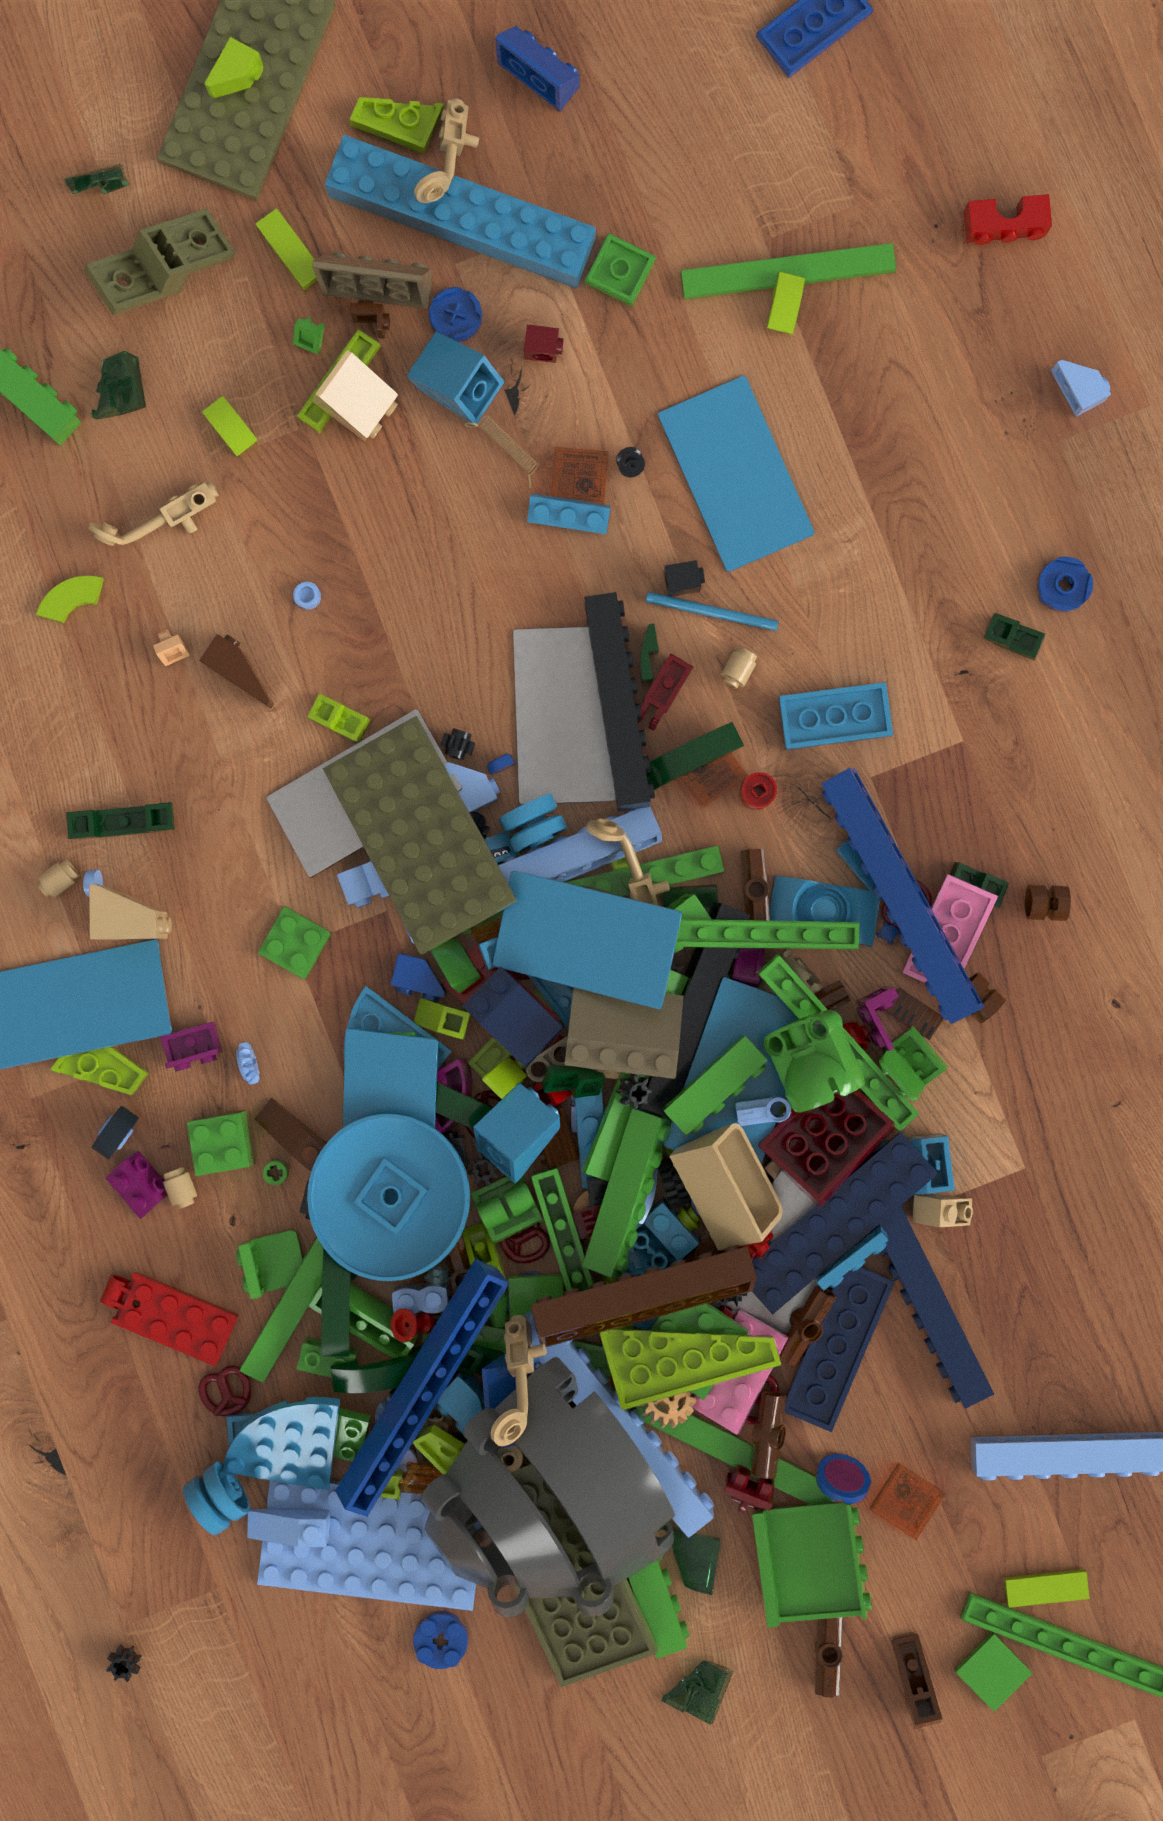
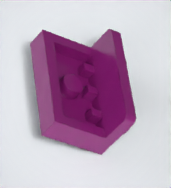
M215 1022L161 1037L168 1062L165 1063L166 1069L174 1067L175 1072L191 1068L190 1062L200 1059L201 1064L217 1060L216 1054L223 1053Z
M139 1151L124 1160L106 1177V1180L140 1219L168 1196L163 1184V1178Z

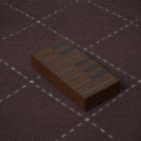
M897 988L896 992L899 997L893 1000V1006L884 1011L908 1027L913 1025L922 1036L930 1040L943 1021V1017L901 988Z

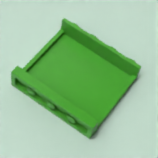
M845 1501L774 1507L770 1511L756 1509L753 1512L752 1518L767 1628L778 1627L781 1622L851 1616H862V1620L867 1619L868 1610H872L870 1592L865 1593L864 1582L868 1581L866 1564H861L860 1553H864L862 1536H857L856 1525H860L858 1507L853 1508V1504H844Z

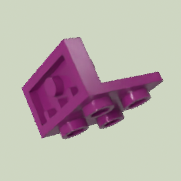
M884 986L857 1000L860 1007L856 1008L862 1022L869 1024L872 1030L869 1032V1036L875 1047L879 1046L881 1049L891 1051L894 1047L875 1011H883L893 1006V1000L899 996L894 987Z

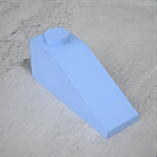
M250 1509L248 1513L247 1538L295 1547H326L330 1538V1510Z

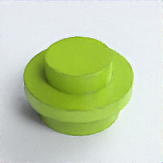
M683 1205L680 1208L681 1212L677 1214L678 1218L690 1231L694 1228L699 1229L701 1227L699 1223L701 1216L693 1210L692 1206L687 1208Z

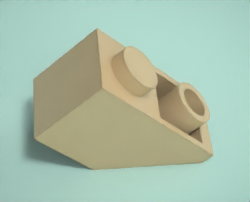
M932 1194L914 1195L912 1222L935 1227L970 1225L973 1215L972 1198Z

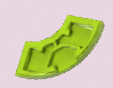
M78 576L61 582L44 597L36 615L65 623L68 615L75 608L86 604L97 605L104 579L97 576Z

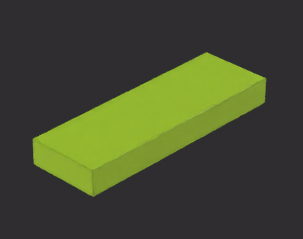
M277 208L255 224L303 290H306L318 281L312 267L315 259Z
M1085 1569L1004 1577L1006 1603L1009 1608L1090 1599L1087 1571Z

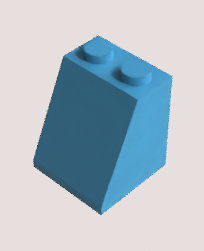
M435 332L431 340L428 341L425 349L407 374L409 380L418 390L467 422L475 424L479 422L504 384V380L483 354L438 332Z
M521 1083L510 1091L474 1126L476 1149L514 1183L523 1176L560 1129V1115L558 1111L550 1104L546 1106L539 1100V1095L532 1088H525Z

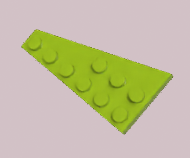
M612 1329L600 1333L621 1410L781 1365L773 1336Z

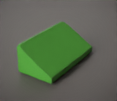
M458 938L448 940L430 950L449 984L458 993H461L481 978Z

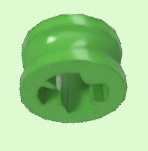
M273 1160L263 1169L264 1180L271 1185L283 1183L289 1175L288 1166L281 1160ZM273 1165H277V1169L283 1171V1175L279 1176V1180H275V1176L269 1174V1170L273 1169Z

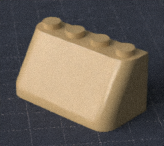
M732 1123L720 1127L676 1148L669 1157L718 1250L735 1245L742 1246L762 1242L781 1219V1202L743 1128L739 1124Z

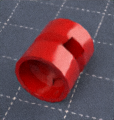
M756 772L749 775L739 789L741 802L752 810L766 808L774 801L777 795L775 780L764 772Z

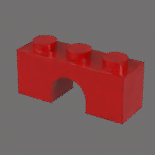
M1049 194L1022 196L1016 207L1017 217L1012 219L1004 218L998 213L996 199L969 201L964 209L966 243L975 242L976 245H984L993 240L1009 243L1016 241L1018 238L1028 237V240L1043 238L1052 227Z

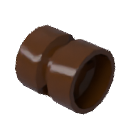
M1045 885L1027 886L1025 893V915L1028 920H1044L1046 916L1053 921H1066L1068 919L1071 907V895L1068 886L1052 885L1049 889Z
M977 972L969 979L985 1007L971 1015L981 1024L993 1016L1002 1007L1006 999L996 989L990 990V983Z

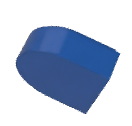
M507 753L491 761L486 767L490 775H494L516 763L513 756Z

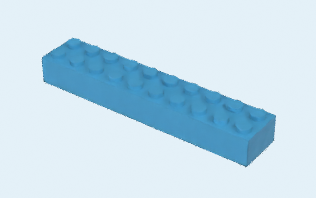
M343 134L324 184L329 198L568 286L578 288L596 240V227L455 175L449 189L440 199L430 203H420L414 195L416 185L428 174L441 170Z

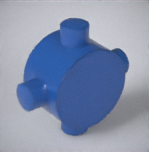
M885 921L880 932L876 933L877 937L888 941V944H893V939L896 938L897 933H900V929H896Z

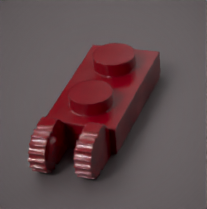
M671 653L643 698L644 702L640 707L642 719L649 705L658 709L648 727L653 731L663 714H666L693 669L692 665Z

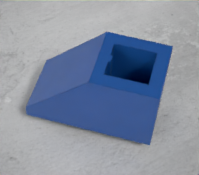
M398 953L391 982L392 986H397L396 992L412 995L413 991L423 993L422 998L437 1002L439 997H446V990L426 959Z

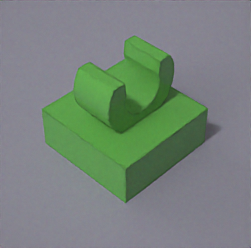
M309 317L305 320L299 318L294 327L293 344L318 354L322 348L324 324L321 323L318 326L311 323V318Z

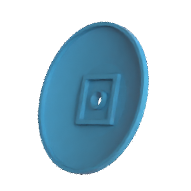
M372 1115L345 1126L321 1150L309 1178L307 1193L308 1212L313 1230L326 1252L342 1267L354 1274L372 1280H404L430 1270L440 1263L455 1247L468 1218L470 1207L469 1181L458 1152L437 1129L419 1119L406 1115ZM389 1188L396 1190L398 1193V1200L395 1204H390L385 1199V1193Z

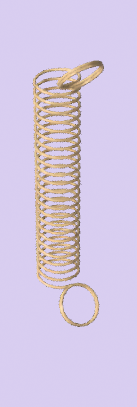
M490 418V421H492V423H494V425L491 426V427H490V426H489V427H488V426H487V427H486V426H485V427L483 426L482 429H485V428H486V429H487V428L489 429V428H490V429L492 430L493 427H494L495 425H497V424H495V422H493V420H491V418ZM465 423V424H464V426L470 427V428H475V427H478V425H479V423H478V424H475V423ZM496 426L494 428L497 432L499 429L503 431V433L498 436L499 439L501 438L503 440L506 435V440L508 437H510L508 436V434H506V432H504V430H502V428H500V426ZM517 443L513 448L515 449V447L518 446L520 450L517 451L512 458H515L516 456L519 458L523 452H526L523 451V449H521V447H519ZM524 453L521 456L523 458V456L527 454L526 457L529 456V458H531V460L525 465L526 467L532 460L533 462L529 465L530 467L534 462L535 465L538 464L536 463V461H534V459H532V457H530V455H528V453ZM529 458L524 461L521 467L524 466V464L529 460ZM528 474L529 488H531V474Z

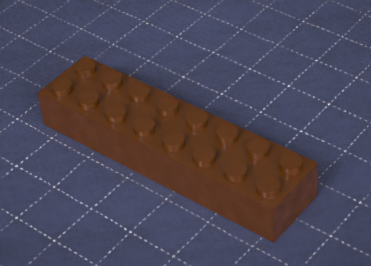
M739 1245L724 1249V1253L713 1256L712 1252L699 1255L696 1261L687 1263L686 1260H679L671 1263L670 1268L660 1270L659 1267H653L643 1272L644 1275L633 1277L632 1274L618 1277L617 1282L606 1284L605 1281L590 1285L588 1290L579 1292V1289H571L565 1291L562 1297L552 1299V1296L539 1298L535 1301L536 1304L531 1305L539 1344H545V1347H550L752 1292L757 1276L748 1247L740 1248Z

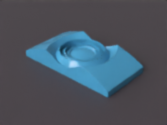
M775 875L769 907L770 921L860 922L859 944L873 946L880 899L872 891Z

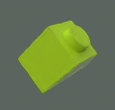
M230 37L204 83L209 96L217 98L251 88L254 80L257 81L263 72V63L259 52Z
M507 1057L482 1080L503 1099L519 1083L523 1084L529 1077L526 1072L527 1067L522 1065L517 1059L513 1060L511 1057Z
M484 1223L464 1229L462 1235L470 1265H472L475 1259L498 1268L506 1278L496 1244L493 1243Z

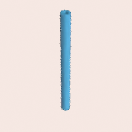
M652 592L647 593V603L768 630H777V620Z

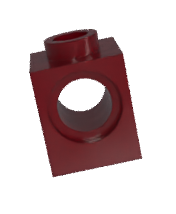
M527 324L524 359L556 363L557 354L562 355L564 338H559V328Z

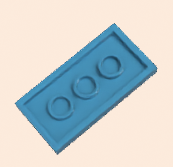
M886 682L778 697L785 750L893 736Z

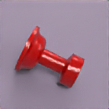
M405 1308L397 1310L391 1319L392 1333L401 1342L411 1341L417 1332L420 1334L431 1333L436 1325V1319L432 1313L420 1312L415 1316L411 1310Z

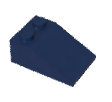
M501 966L463 1005L478 1023L525 1067L564 1029Z

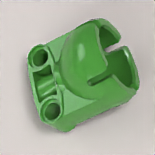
M826 1010L811 1014L777 1029L764 1038V1049L772 1058L784 1086L787 1100L795 1112L800 1113L825 1105L834 1100V1093L838 1092L840 1096H846L865 1085L864 1074L857 1063L842 1028V1018L836 1011Z

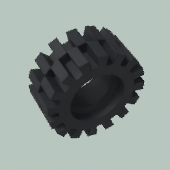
M671 1158L662 1160L658 1170L670 1208L673 1209L692 1203L690 1195Z

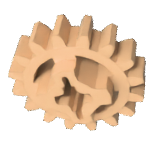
M688 1391L669 1398L639 1405L638 1407H645L646 1410L642 1416L650 1415L652 1417L650 1422L652 1425L658 1420L660 1421L661 1428H664L668 1422L672 1428H675L678 1421L683 1424L687 1420V1416L693 1413L694 1409L691 1406L696 1403L697 1399L690 1397L693 1393ZM682 1400V1407L680 1411H677L679 1408L678 1403Z

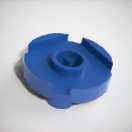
M1060 557L1047 564L1038 576L1037 591L1040 602L1058 612H1069L1079 608L1089 599L1092 593L1093 578L1091 573L1089 574L1088 570L1084 567L1085 565L1076 558ZM1063 578H1067V582L1071 584V588H1067L1066 591L1061 590V587L1058 585V582H1061Z
M435 1611L421 1620L416 1627L413 1638L414 1650L418 1661L434 1669H446L458 1665L466 1652L468 1644V1632L465 1625L463 1626L455 1614L448 1611ZM439 1634H444V1639L448 1640V1643L438 1646L433 1638H438Z

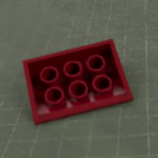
M859 1090L846 1096H840L836 1092L833 1094L834 1100L811 1110L800 1113L792 1110L790 1116L785 1121L780 1122L758 1145L781 1171L819 1208L895 1130V1122Z

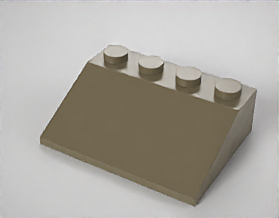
M338 252L332 253V255L324 254L313 261L312 267L323 295L429 309L433 276L431 268H427L424 264L413 263L409 266L402 265L396 260L379 262L374 261L373 258L368 256H359L358 259L349 258L346 254Z
M574 987L564 1065L676 1079L684 996L665 993L662 1008L655 1009Z

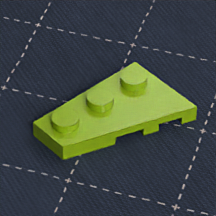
M359 97L349 119L350 126L425 154L442 115L444 103H434L433 106L420 105V101H410L409 104L394 103L392 99Z
M113 1046L59 1057L50 1069L51 1071L86 1080L128 1095H134L149 1074L148 1071Z
M435 1425L419 1431L412 1443L442 1474H446L465 1446L463 1442Z

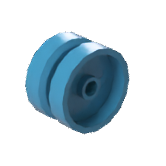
M551 793L525 803L498 819L505 832H513L522 828V831L513 835L509 840L514 853L540 846L568 829L562 815H554L545 819V816L554 812L558 807Z
M218 1461L204 1470L203 1477L195 1476L183 1486V1495L191 1513L198 1523L212 1535H218L227 1529L231 1524L230 1519L238 1521L250 1511V1502L242 1484L235 1474L222 1472L223 1463Z

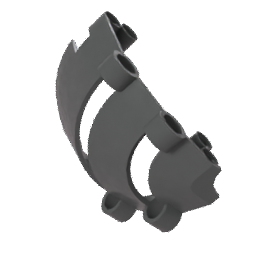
M554 1357L536 1369L527 1378V1425L523 1434L514 1443L556 1496L582 1536L594 1562L588 1567L575 1572L563 1547L539 1510L495 1454L502 1446H498L491 1439V1428L497 1418L510 1409H517L516 1389L495 1409L486 1408L477 1413L468 1422L464 1429V1436L468 1440L449 1471L434 1479L421 1496V1501L430 1511L424 1530L444 1558L447 1566L456 1576L487 1588L488 1597L494 1610L501 1616L509 1618L521 1614L528 1606L529 1598L574 1597L576 1605L582 1613L592 1617L600 1616L611 1608L614 1599L612 1586L660 1559L674 1542L673 1529L669 1520L675 1514L663 1488L647 1461L595 1391L575 1408H571L568 1403L578 1393L576 1377L558 1357ZM479 1521L483 1527L476 1529L474 1524ZM659 1530L667 1532L663 1537H656L654 1535ZM484 1540H492L488 1546H480ZM596 1583L605 1587L604 1595L597 1601L590 1602L581 1597L584 1588L590 1584ZM513 1584L521 1588L517 1598L511 1602H501L497 1599L498 1592L506 1585Z

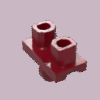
M737 1465L733 1473L728 1472L725 1478L724 1493L731 1495V1501L739 1503L738 1512L744 1514L747 1507L756 1510L758 1506L769 1511L771 1510L774 1495V1478H760L758 1483L749 1480L751 1471L741 1465Z

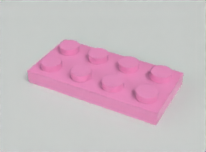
M947 874L931 909L965 969L998 896ZM911 951L902 973L925 983L927 981L922 971L918 972L912 962L914 955Z
M739 1310L734 1321L749 1330L747 1335L773 1336L778 1354L780 1355L789 1337L743 1310ZM773 1368L714 1384L704 1400L695 1395L694 1398L697 1400L691 1407L737 1435L742 1429Z

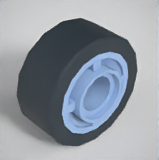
M120 1106L114 1116L111 1115L97 1134L98 1138L91 1148L105 1158L110 1159L116 1150H120L134 1131L132 1128L139 1117L125 1107Z

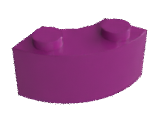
M457 1059L437 1071V1080L465 1095L472 1096V1074L466 1059ZM435 1113V1128L440 1133H446L458 1124V1122Z

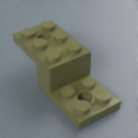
M206 208L139 230L131 250L85 265L84 272L114 316L180 293L188 274L231 260L235 255V251ZM192 237L202 240L204 245L196 244ZM120 278L127 281L129 286L118 284L116 279Z

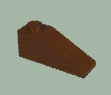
M217 634L199 661L269 708H272L274 703L247 656L238 648L241 643L228 634L225 638Z
M271 1098L255 1117V1120L292 1157L309 1171H312L318 1155L327 1142L276 1100Z
M918 1634L892 1640L914 1729L941 1723L942 1715Z

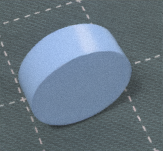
M305 581L295 587L293 598L300 608L310 610L320 603L321 592L314 583Z
M88 870L84 875L83 887L88 897L89 884L103 886V877L100 870Z

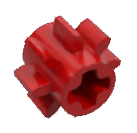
M857 1022L844 1024L842 1027L866 1051L868 1044L871 1043L868 1037L870 1033L866 1026L862 1025L859 1027Z

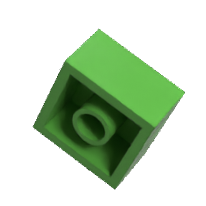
M246 1110L193 1119L187 1122L196 1176L246 1168L255 1164Z

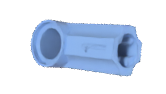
M781 1095L735 1102L737 1120L740 1126L774 1121L782 1122L791 1114L789 1102ZM777 1101L783 1102L786 1106L784 1113L779 1116L773 1115L770 1112L771 1105Z

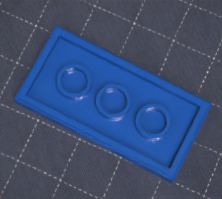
M798 0L759 30L756 38L787 77L790 78L871 15L873 8L867 0Z

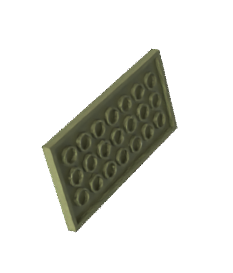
M221 0L157 156L158 162L258 201L336 8L335 1ZM230 37L258 51L263 63V72L257 81L254 80L251 88L217 98L209 96L204 83Z
M417 716L323 768L421 955L517 902L515 895Z
M528 1462L521 1465L518 1470L511 1472L555 1534L575 1572L593 1563L594 1559L582 1536L533 1465ZM627 1579L612 1586L614 1593L611 1608L600 1616L592 1617L582 1613L577 1607L574 1597L529 1598L525 1611L560 1687L657 1654L659 1648ZM596 1583L590 1584L584 1588L581 1597L586 1601H597L604 1595L605 1587ZM514 1585V1588L517 1594L519 1595L521 1588Z

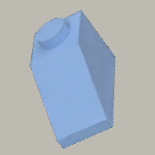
M1065 360L1058 361L1051 369L1076 417L1105 402L1111 395L1109 382L1105 377L1101 376L1098 370Z
M450 762L444 764L449 775L451 776L454 773L462 787L459 794L470 813L477 812L498 801L496 794L500 793V790L493 778L488 780L484 773Z

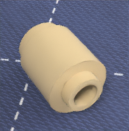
M738 647L736 652H732L721 672V676L724 678L723 683L733 689H737L738 686L744 687L756 666L755 660L757 656L745 648Z
M65 859L62 862L58 861L39 875L38 879L40 882L37 886L46 897L51 895L55 898L76 882L75 879L80 875L76 868Z
M184 1166L163 1174L165 1179L163 1184L172 1206L178 1205V1208L181 1209L194 1203L193 1198L198 1195L190 1174L185 1172Z
M517 1446L499 1449L497 1457L511 1473L520 1468L523 1453ZM506 1455H511V1456H513V1458H512V1459H508V1458H506L505 1456H506Z

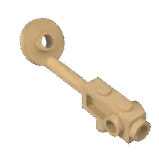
M460 99L448 100L445 109L442 111L441 120L443 124L439 132V137L441 138L439 150L446 152L444 172L430 173L418 182L414 189V195L420 203H430L440 199L449 189L454 177L456 155H461L464 145L474 148L478 146L479 137L466 133L469 106L465 105Z
M203 481L198 485L195 483L187 488L188 491L179 496H172L168 499L167 503L160 506L161 514L123 536L117 533V528L104 522L102 525L91 522L88 529L95 533L94 537L111 546H114L115 543L124 545L136 541L167 522L171 528L181 522L187 533L191 534L198 529L191 516L215 503L219 493L211 481L208 483ZM196 494H201L204 497V499L202 501H196L194 499V496Z
M603 818L589 821L586 830L597 839L620 842L633 877L628 880L631 899L661 906L657 894L670 891L668 881L653 884L650 873H642L633 845L625 831L617 823Z
M514 1315L510 1318L509 1322H505V1360L508 1371L516 1378L517 1409H510L504 1412L494 1422L491 1428V1439L498 1446L510 1445L523 1434L528 1416L527 1374L534 1372L533 1358L547 1355L545 1344L533 1346L532 1328L527 1318L523 1315Z

